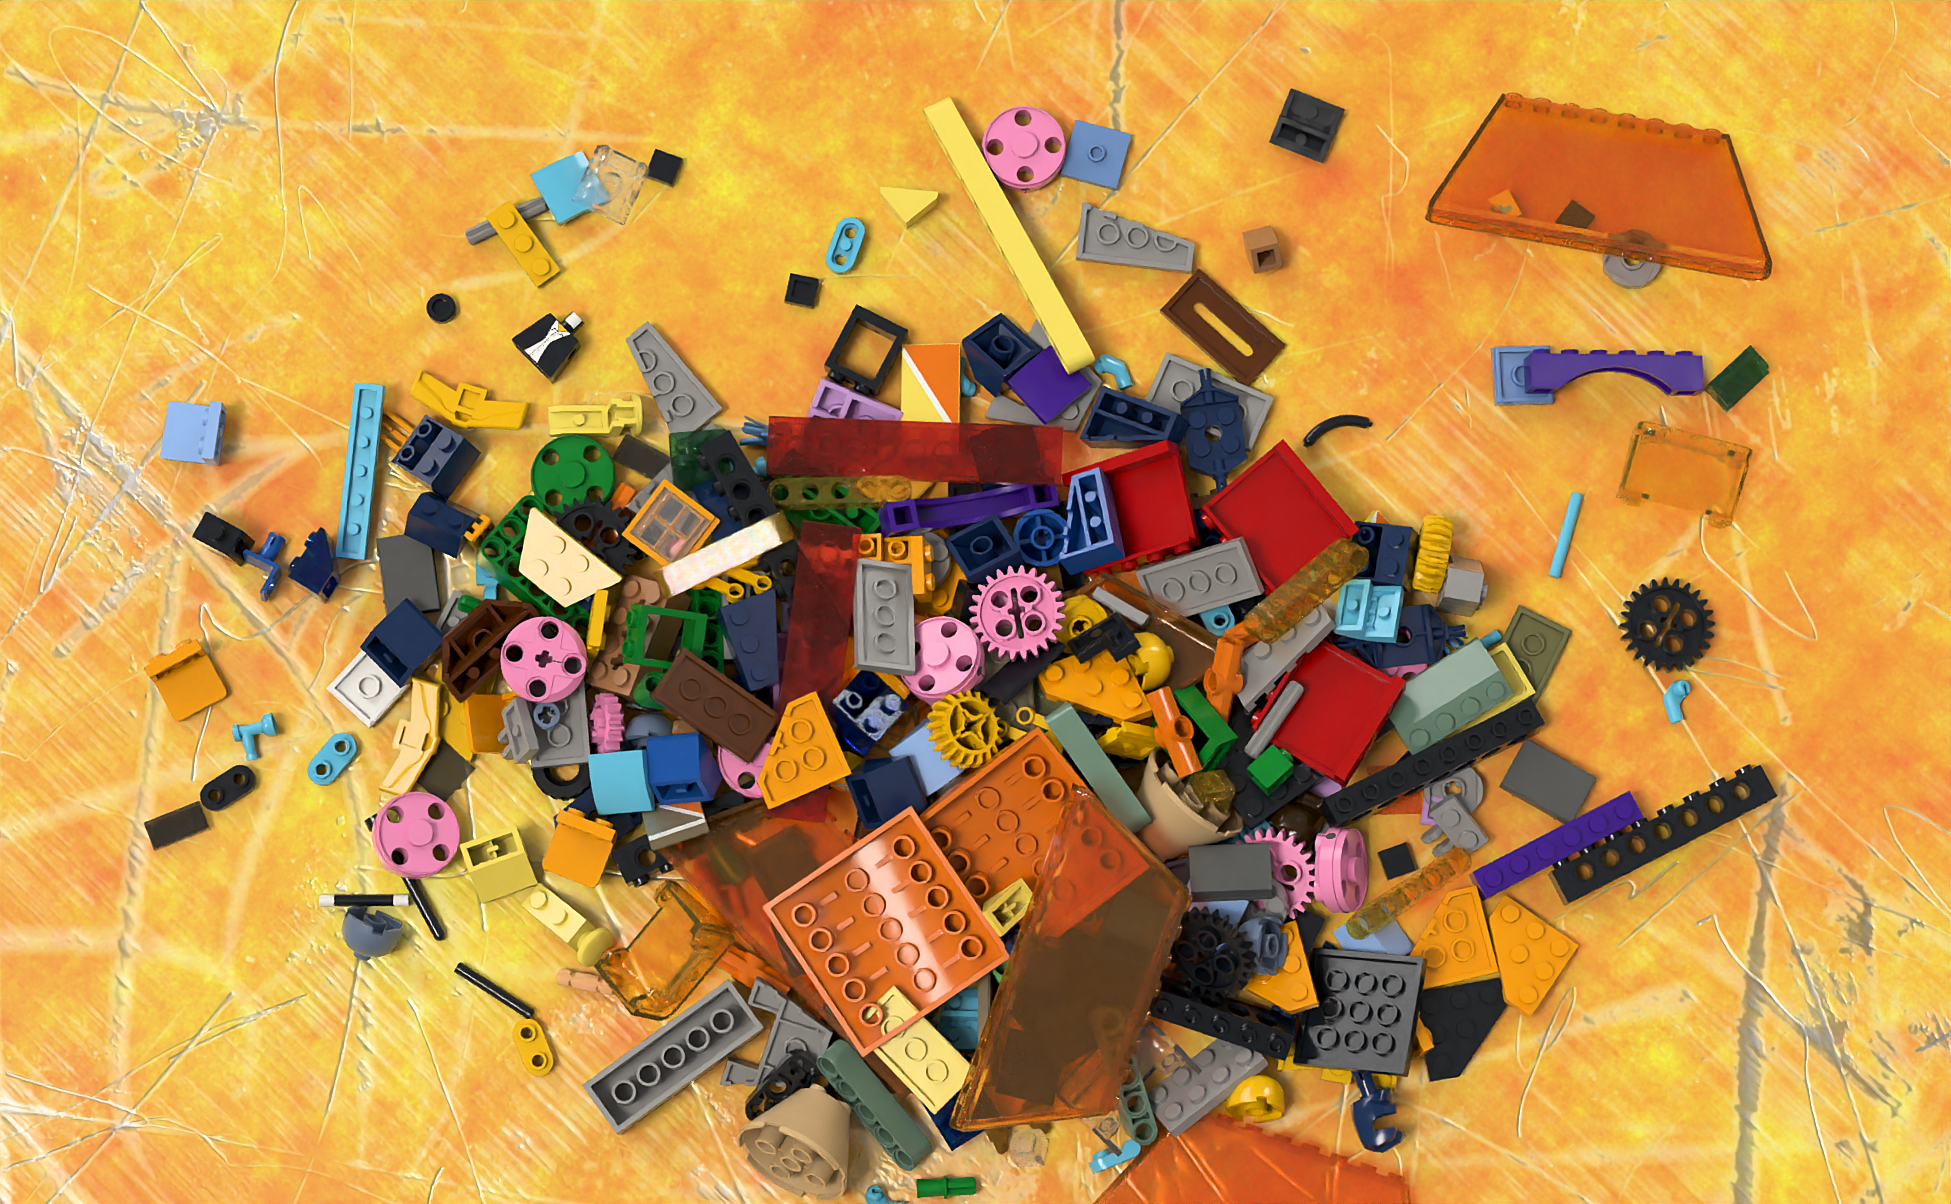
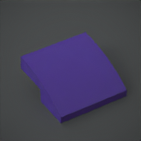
M1052 345L1030 360L1006 383L1045 426L1065 412L1072 402L1089 391L1092 386L1079 370L1070 375L1066 372Z

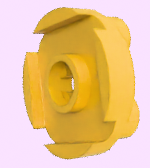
M1078 595L1063 601L1066 608L1059 611V613L1066 616V621L1058 622L1063 627V632H1054L1053 634L1058 641L1066 646L1063 651L1065 653L1073 654L1067 645L1068 641L1108 617L1102 606L1086 595ZM1076 621H1086L1083 624V631L1079 632L1077 629L1072 631Z

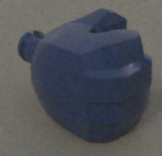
M1351 1071L1361 1093L1360 1100L1351 1104V1117L1354 1129L1365 1149L1384 1153L1400 1144L1406 1137L1405 1131H1399L1398 1127L1383 1128L1381 1130L1375 1127L1376 1119L1397 1113V1105L1392 1102L1391 1087L1384 1090L1378 1089L1371 1073Z

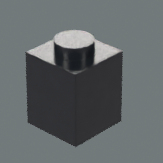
M959 579L950 612L955 619L969 626L971 625L969 619L977 616L970 612L969 607L978 606L973 601L972 595L981 596L982 593L978 585L985 587L987 585Z

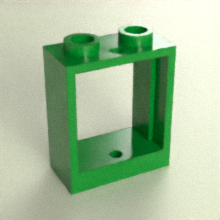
M631 604L630 610L626 615L627 636L622 644L623 663L669 669L673 663L642 658L648 614L684 619L680 651L685 647L702 659L708 614Z
M1192 685L1184 689L1177 688L1172 691L1180 714L1185 710L1209 738L1200 752L1194 746L1202 770L1189 774L1187 777L1191 782H1195L1210 776L1238 736L1199 690ZM1156 720L1153 722L1151 727L1155 728L1157 726Z

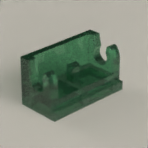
M1750 345L1718 374L1704 390L1727 413L1769 373L1767 370L1769 365Z

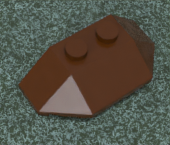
M486 598L442 637V682L459 703H462L501 668V650L510 632L526 620L541 617L531 603ZM518 647L509 648L506 652L507 659L510 660L521 649Z

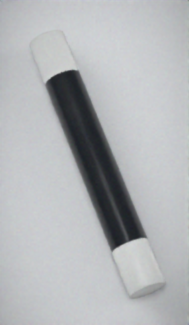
M409 894L319 895V906H409Z

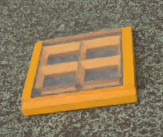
M664 478L621 535L678 578L721 521Z

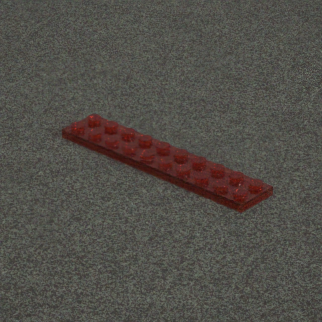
M769 416L766 475L1061 487L1063 427Z
M802 520L776 732L787 704L816 691L836 736L862 530L860 527ZM830 784L768 810L766 805L765 816L825 824Z

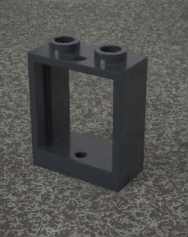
M856 304L824 364L825 371L828 372L827 376L840 384L844 381L854 386L853 390L861 392L866 396L871 394L877 397L902 350V345L905 344L909 337L908 330ZM856 324L893 341L873 381L836 363Z

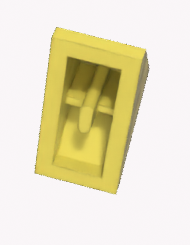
M880 186V200L907 230L938 205V192Z
M1020 878L984 902L982 914L998 936L1001 937L1039 901L1023 879Z

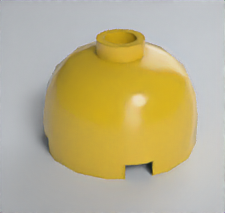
M1143 632L1134 634L1142 647L1126 657L1142 691L1146 692L1161 686L1167 680L1171 671V663L1174 662V654L1171 647L1166 646L1164 641L1153 633Z
M1263 1071L1241 1082L1225 1100V1114L1236 1121L1243 1122V1116L1255 1117L1253 1123L1271 1122L1280 1119L1282 1112H1285L1284 1093L1280 1084L1272 1077L1264 1075Z

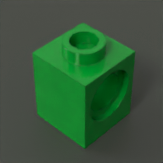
M1272 744L1247 767L1248 777L1269 796L1294 773V765L1292 764L1294 759L1284 748L1278 750Z

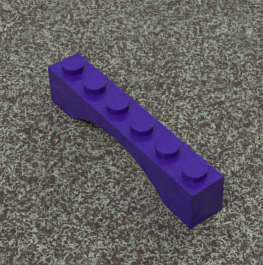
M1535 349L1524 359L1525 394H1554L1561 387L1579 377L1603 372L1624 373L1641 378L1659 388L1667 396H1696L1703 391L1702 356L1693 355L1691 351H1679L1675 355H1664V351L1656 350L1647 352V355H1636L1634 350L1619 351L1618 354H1607V350H1592L1590 354H1579V350L1576 349L1562 350L1561 353H1550L1549 349Z
M1054 477L966 495L932 499H910L886 503L878 510L883 538L973 525L994 513L997 514L1000 520L1018 518L1036 509H1050L1053 511L1060 504Z
M1630 791L1473 871L1469 874L1473 885H1477L1479 896L1484 901L1583 848L1643 818V815Z

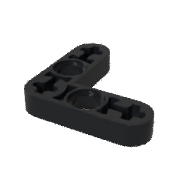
M795 1049L789 1051L748 1096L745 1102L747 1118L752 1121L786 1099L798 1085L802 1088H810L814 1077L824 1076L817 1067V1061L802 1050ZM799 1060H802V1068L808 1072L806 1079H803L805 1071L801 1068L791 1069V1061L797 1063ZM774 1080H781L786 1084V1088L782 1092L776 1093L771 1091L769 1085ZM828 1081L824 1089L827 1091V1094L837 1100V1096L831 1092L833 1086ZM765 1093L768 1099L764 1102V1111L757 1110L753 1112V1104L759 1106L764 1101Z

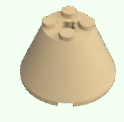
M1155 747L1151 751L1138 790L1137 799L1153 821L1131 837L1138 843L1143 842L1158 861L1164 862L1166 859H1172L1189 853V846L1211 845L1231 838L1243 829L1244 821L1210 776L1195 782H1191L1187 776L1179 778L1171 757L1162 747Z
M812 1084L810 1088L798 1090L745 1124L737 1135V1145L740 1148L743 1145L747 1152L744 1157L747 1162L775 1185L801 1197L806 1192L817 1195V1201H833L840 1198L847 1187L849 1114L851 1107L847 1103L837 1101L828 1095L822 1086Z

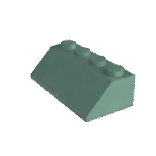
M1476 637L1407 680L1406 690L1390 714L1389 719L1395 725V731L1411 755H1414L1451 734L1514 693L1479 638Z

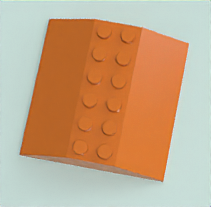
M1039 725L993 755L991 759L963 778L919 815L981 910L983 909L984 902L1016 880L1023 879L1039 902L1009 931L1015 932V929H1024L1032 932V936L1044 939V936L1059 937L1151 866Z
M912 806L762 906L862 1057L1010 958L1005 950L1006 945L982 914L981 908ZM895 985L920 1012L889 1033L886 1032V1035L883 1036L881 1022L884 1019V1010L876 1003ZM871 1007H875L879 1011L880 1017L878 1018L877 1014L874 1013L865 1021L863 1018L864 1014Z

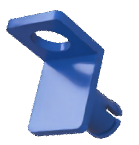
M273 532L268 534V538L259 553H253L247 549L243 551L246 563L270 574L260 591L261 600L267 602L282 575L280 565L274 561L283 545H285L286 540L280 535L275 538L276 533Z

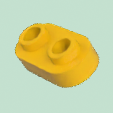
M532 1019L520 1020L514 1026L512 1036L526 1071L535 1077L546 1076L553 1069L554 1057L542 1027ZM526 1028H530L533 1032L532 1037L529 1039L522 1037V1031ZM536 1056H542L544 1059V1063L540 1067H536L533 1064V1059Z

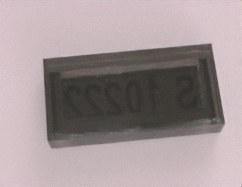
M627 433L612 457L613 461L650 481L673 459Z
M200 801L144 822L154 851L211 829Z

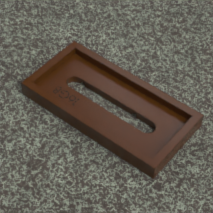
M1200 269L1187 280L1160 310V313L1238 383L1249 386L1285 347L1281 340ZM1197 303L1202 304L1213 313L1215 317L1250 346L1253 351L1252 355L1244 356L1193 310V306Z

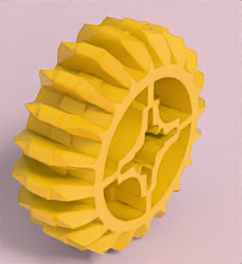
M1427 514L1420 528V540L1412 587L1413 589L1420 590V592L1438 593L1443 585L1452 543L1453 522L1452 519L1442 515Z
M969 689L965 695L960 691L956 697H953L951 694L944 695L942 700L933 703L931 706L933 711L926 716L931 723L927 724L925 728L932 732V735L927 740L934 741L936 746H934L932 751H940V760L945 761L949 759V766L955 767L958 765L960 769L977 768L998 752L997 746L1003 742L998 735L1002 734L1004 729L998 727L997 723L1002 718L995 717L993 712H995L997 707H989V698L984 697L981 699L980 691L971 693Z

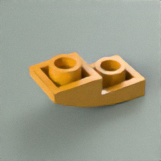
M881 533L852 535V564L856 558L912 565L911 537L913 536L883 538Z

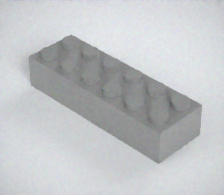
M728 979L582 1086L616 1134L620 1136L757 1037L765 1029Z

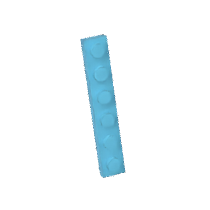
M354 383L335 555L337 558L367 561L386 388L384 385Z

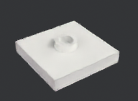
M361 650L326 689L371 729L411 685L407 684L400 688Z

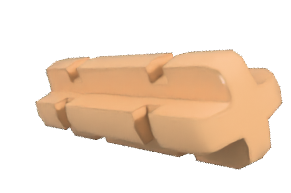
M560 969L557 976V983L562 986L569 987V985H573V988L591 992L600 991L601 994L613 995L615 990V980L605 977L600 979L599 976L581 972L572 973L571 970Z

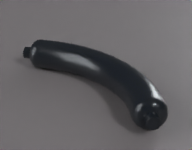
M1359 415L1331 417L1317 424L1307 433L1303 439V446L1305 448L1313 446L1323 434L1332 429L1343 426H1355L1366 429L1368 426L1371 427L1372 423L1369 418Z

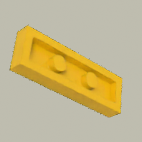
M510 200L485 216L536 287H539L561 271Z

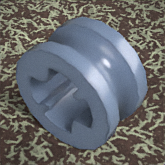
M540 703L534 710L533 717L539 728L550 731L559 725L561 714L555 704ZM545 709H550L551 713L555 712V717H552L551 723L548 724L545 723L544 719L539 720V716L544 714Z

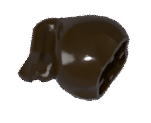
M1308 791L1269 818L1267 822L1273 827L1277 835L1282 829H1285V838L1287 839L1295 833L1296 840L1294 843L1298 845L1305 841L1306 844L1302 850H1306L1314 843L1322 828L1325 818L1319 807L1324 797Z

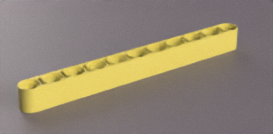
M948 96L924 108L923 113L931 130L1066 372L1070 375L1094 363L1095 357L954 103Z

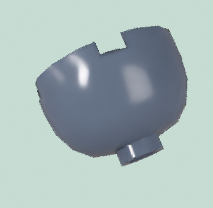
M660 712L636 716L626 726V732L623 736V741H621L620 748L623 752L647 750L648 738L672 735L674 723Z
M352 906L347 909L343 921L342 937L346 945L354 951V956L362 960H370L371 957L379 958L393 951L403 931V928H401L402 924L394 917L376 910V915L366 913L367 907Z
M1276 916L1252 917L1245 921L1238 929L1239 932L1247 931L1248 934L1244 937L1245 941L1253 942L1249 951L1257 954L1252 960L1257 964L1252 971L1255 975H1277V968L1283 967L1286 962L1288 952L1287 934H1281L1279 925H1283V923Z

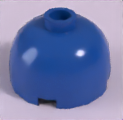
M1036 509L1027 512L1017 522L1013 531V541L1019 549L1024 563L1033 567L1047 568L1060 562L1059 556L1060 552H1063L1065 539L1063 530L1067 526V521L1059 514L1050 509Z

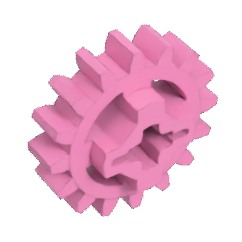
M600 693L595 695V700H592L593 710H589L587 714L591 747H594V754L620 751L619 741H623V736L626 732L623 719L624 711L621 709V703H618V697L614 696V693Z

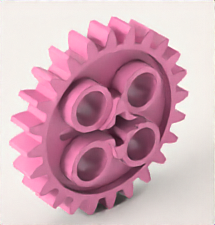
M1023 565L1020 566L1018 573H1014L1012 567L1008 566L1007 575H1003L998 569V578L996 580L987 576L986 579L989 585L987 587L978 585L982 595H972L973 601L978 606H971L969 610L977 616L969 620L971 625H979L973 631L977 636L983 635L980 639V643L983 646L990 643L988 647L990 654H993L997 649L999 650L998 656L1001 660H1003L1007 653L1010 654L1012 662H1015L1017 654H1021L1024 662L1027 661L1028 653L1030 652L1038 658V649L1040 647L1047 652L1049 651L1048 640L1054 643L1058 642L1053 633L1063 632V627L1058 622L1066 621V616L1059 613V611L1064 610L1066 606L1064 602H1056L1063 597L1061 591L1052 592L1056 587L1055 582L1052 581L1045 584L1048 578L1047 575L1043 573L1037 578L1035 568H1032L1029 574H1026ZM1012 589L1017 590L1018 605L1022 611L1020 618L1024 632L1023 639L1018 637ZM1028 591H1034L1038 596L1034 602L1026 603L1022 600L1024 594ZM1005 596L1008 598V603L1004 607L997 608L993 606L994 600L997 597ZM1034 619L1042 621V626L1039 630L1029 631L1027 629L1030 621ZM1011 625L1013 630L1010 635L1006 637L998 635V630L1001 626Z
M1270 827L1266 835H1264L1262 829L1259 828L1255 831V838L1251 833H1247L1244 836L1246 843L1239 839L1235 844H1248L1252 842L1270 843L1271 871L1274 872L1273 878L1284 887L1287 903L1290 905L1288 915L1295 919L1298 916L1296 909L1304 912L1307 909L1304 901L1311 903L1314 900V897L1309 892H1314V883L1312 881L1315 880V873L1312 872V869L1315 868V862H1309L1308 860L1314 852L1308 851L1304 853L1302 849L1306 842L1303 841L1298 845L1294 843L1296 840L1295 833L1288 839L1285 838V829H1282L1278 835H1275L1273 827ZM1285 865H1293L1297 870V877L1288 876L1285 872ZM1287 885H1292L1294 890H1290ZM1263 900L1253 901L1257 909H1266L1263 907Z

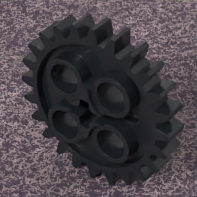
M585 496L584 504L580 505L579 501L574 498L573 508L570 509L564 503L562 505L565 513L553 512L557 519L556 524L582 545H584L585 540L590 541L592 539L598 522L602 520L603 525L594 537L597 546L596 548L590 547L589 550L596 556L604 558V562L620 575L627 576L623 567L624 565L633 567L634 564L628 557L635 556L638 552L631 548V545L634 544L621 535L627 528L626 525L631 521L629 516L620 518L623 512L622 507H618L613 511V502L611 500L603 506L601 497L598 496L595 503L591 504L590 498ZM584 517L591 520L590 528L583 532L576 529L577 521ZM608 530L616 531L618 534L617 540L612 544H605L602 541L603 534Z
M1664 577L1659 586L1656 580L1652 579L1650 581V589L1646 585L1641 584L1639 586L1641 595L1633 591L1630 597L1634 602H1624L1623 606L1629 612L1624 611L1619 614L1620 618L1626 620V622L1618 626V629L1626 630V634L1620 638V641L1629 640L1630 644L1625 651L1635 650L1636 654L1633 660L1636 661L1642 657L1644 659L1643 668L1647 667L1651 662L1654 663V672H1657L1661 665L1664 666L1666 673L1671 672L1672 665H1675L1678 672L1683 670V662L1689 667L1694 665L1692 656L1699 660L1703 657L1699 648L1703 650L1710 648L1705 639H1712L1714 637L1712 632L1707 631V628L1715 625V622L1707 620V617L1713 613V610H1704L1703 606L1708 600L1699 601L1697 599L1700 590L1691 594L1689 592L1690 583L1680 588L1679 579L1676 578L1673 584L1669 585L1667 577ZM1655 599L1665 601L1667 604L1666 612L1655 610L1653 606ZM1679 603L1680 607L1669 625L1671 628L1662 637L1658 648H1654L1653 644L1663 628V622L1669 617L1674 604ZM1681 613H1687L1692 616V626H1684L1680 622L1679 616ZM1643 624L1651 626L1654 631L1653 637L1646 638L1641 635L1640 626ZM1668 638L1678 641L1680 645L1678 652H1672L1667 648L1666 640Z
M1195 906L1190 912L1185 909L1180 915L1178 914L1166 929L1168 934L1163 938V941L1168 943V945L1164 948V951L1172 954L1167 959V962L1176 964L1173 972H1181L1183 974L1181 982L1191 981L1190 989L1193 990L1196 986H1199L1202 995L1210 990L1213 998L1219 992L1223 998H1226L1229 993L1235 995L1254 976L1252 971L1257 964L1252 960L1257 954L1249 951L1253 942L1244 940L1248 933L1247 931L1239 932L1237 930L1239 922L1229 923L1230 915L1227 914L1224 918H1221L1218 909L1210 914L1207 906L1201 911ZM1223 943H1227L1226 945H1225V944L1222 945V946L1219 948L1218 951L1216 950V948H1217L1219 945H1221V944H1223ZM1202 954L1204 955L1200 960L1193 961L1198 959Z

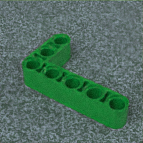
M526 495L517 502L483 540L476 552L477 563L520 601L531 603L541 617L557 618L574 629L575 625L581 624L588 631L590 614L578 603L563 607L542 589L543 596H535L531 593L530 587H538L521 572L520 577H513L508 573L507 568L514 567L519 571L521 555L514 548L525 537L529 516L523 513L522 507H529L531 509L536 507L542 513L544 511L543 503L538 497ZM503 528H512L516 532V537L507 536ZM485 549H494L498 557L490 558L485 553ZM552 606H561L565 611V615H557L553 611ZM549 624L553 629L559 632L558 628L555 625ZM578 633L585 645L587 634Z
M699 575L694 576V578H702ZM686 586L685 593L692 598L687 611L701 613L700 610L708 614L705 639L709 644L704 642L702 660L724 675L722 629L716 616V612L721 607V592L706 587L707 590H696ZM650 672L638 683L634 689L633 696L640 706L667 710L649 697L651 692L646 687L649 686L654 690L665 673Z

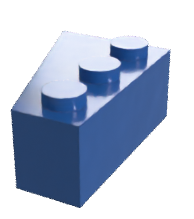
M1100 467L1073 475L1071 477L1067 511L1069 512L1067 526L1063 530V536L1065 537L1063 552H1060L1059 556L1060 563L1070 575L1126 558L1111 482Z

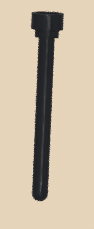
M378 813L364 821L369 832H372L373 823ZM393 851L391 854L392 861L397 865H402V854L398 851ZM401 877L434 939L442 941L445 938V932L416 879Z

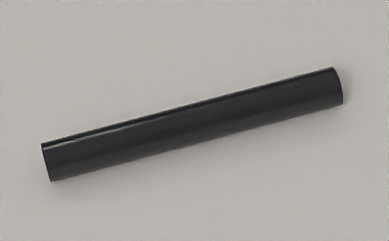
M460 962L455 968L454 972L526 1019H530L534 1014L535 1009Z

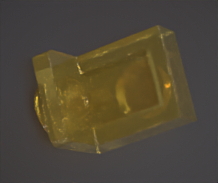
M1223 769L1191 774L1189 784L1200 803L1217 801L1222 811L1229 810L1232 799L1235 796V786Z

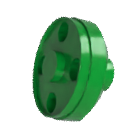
M564 435L547 443L537 454L531 468V486L534 495L543 503L546 512L554 516V511L560 514L565 513L562 505L564 503L570 509L573 508L574 498L579 501L580 505L584 504L585 496H588L594 490H600L604 493L602 505L605 506L615 491L616 470L611 456L597 441L581 435ZM589 450H598L600 457L597 461L589 462L585 459L586 453ZM555 453L559 455L558 462L555 465H546L544 463L545 456ZM551 494H560L562 496L560 504L557 506L547 504V499Z

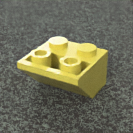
M516 825L459 845L482 904L538 884L522 836Z

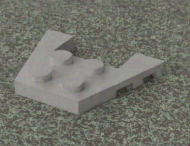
M1036 319L1028 337L1044 350L1051 343ZM1088 366L1080 369L1079 371L1092 384L1091 388L1072 402L1065 412L1046 426L1026 405L1022 406L1002 395L994 397L985 414V418L993 421H1007L1012 424L1038 426V428L1075 434L1100 388L1102 380Z
M756 976L747 1004L776 1013V1017L759 1065L728 1057L720 1085L746 1084V1086H757L789 1051L795 1049L806 1052L817 1061L818 1057L827 1050L833 1029L764 979ZM799 1060L797 1063L791 1061V1069L801 1068L805 1071L803 1079H806L808 1072L802 1068V1060ZM817 1076L812 1079L811 1084H815ZM774 1080L770 1083L775 1084V1086H786L781 1080Z

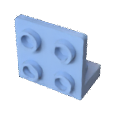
M170 401L167 408L160 457L165 460L219 466L227 408L222 402L210 401V406Z

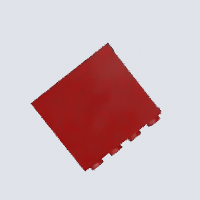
M1284 439L1199 509L1203 513L1200 516L1203 523L1210 530L1215 528L1222 536L1219 539L1220 543L1243 536L1265 590L1263 594L1267 598L1273 596L1275 600L1359 531V528Z
M1164 440L1061 474L1064 486L1070 488L1073 475L1100 467L1111 482L1126 558L1083 571L1084 575L1093 577L1096 581L1106 580L1113 577L1112 573L1120 570L1122 572H1131L1137 570L1139 564L1145 562L1154 564L1164 561L1165 556L1170 554H1187L1192 552V547L1201 545L1178 444Z
M1322 640L1310 653L1304 652L1297 659V666L1290 673L1285 671L1282 674L1283 678L1280 683L1266 696L1267 704L1263 710L1257 709L1250 724L1253 725L1252 732L1254 735L1289 682L1292 680L1298 682L1304 687V692L1268 744H1273L1278 750L1284 748L1295 760L1345 788L1405 692L1406 681L1396 675L1394 678H1391L1331 643Z

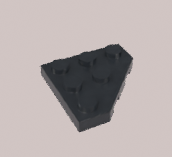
M1500 978L1422 992L1419 1017L1424 1027H1427L1433 1037L1432 1044L1434 1046L1433 1049L1424 1055L1429 1082L1456 1078L1461 1075L1506 1007Z

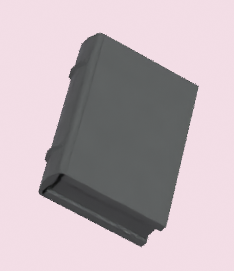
M404 534L376 539L386 616L406 598L423 614L441 612L433 548Z
M1526 739L1499 788L1512 794V797L1515 796L1553 817V820L1556 819L1566 824L1574 820L1596 777Z
M1252 842L1248 844L1189 846L1191 902L1272 899L1270 843Z

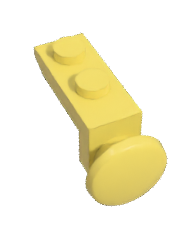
M632 394L630 401H623V398H611L608 405H560L548 407L549 437H561L564 435L619 437L624 427H630L632 437H638L643 427L642 400L638 394Z
M540 882L521 904L523 908L578 952L577 960L581 965L585 967L595 966L610 952L614 940L610 930L605 927L596 929Z

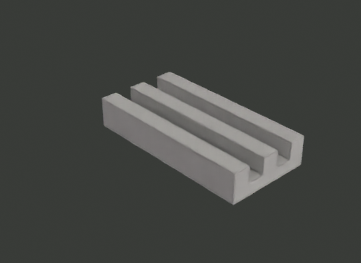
M1098 586L1092 594L1093 600L1097 601L1102 607L1112 613L1117 612L1121 618L1140 629H1145L1150 621L1147 614Z

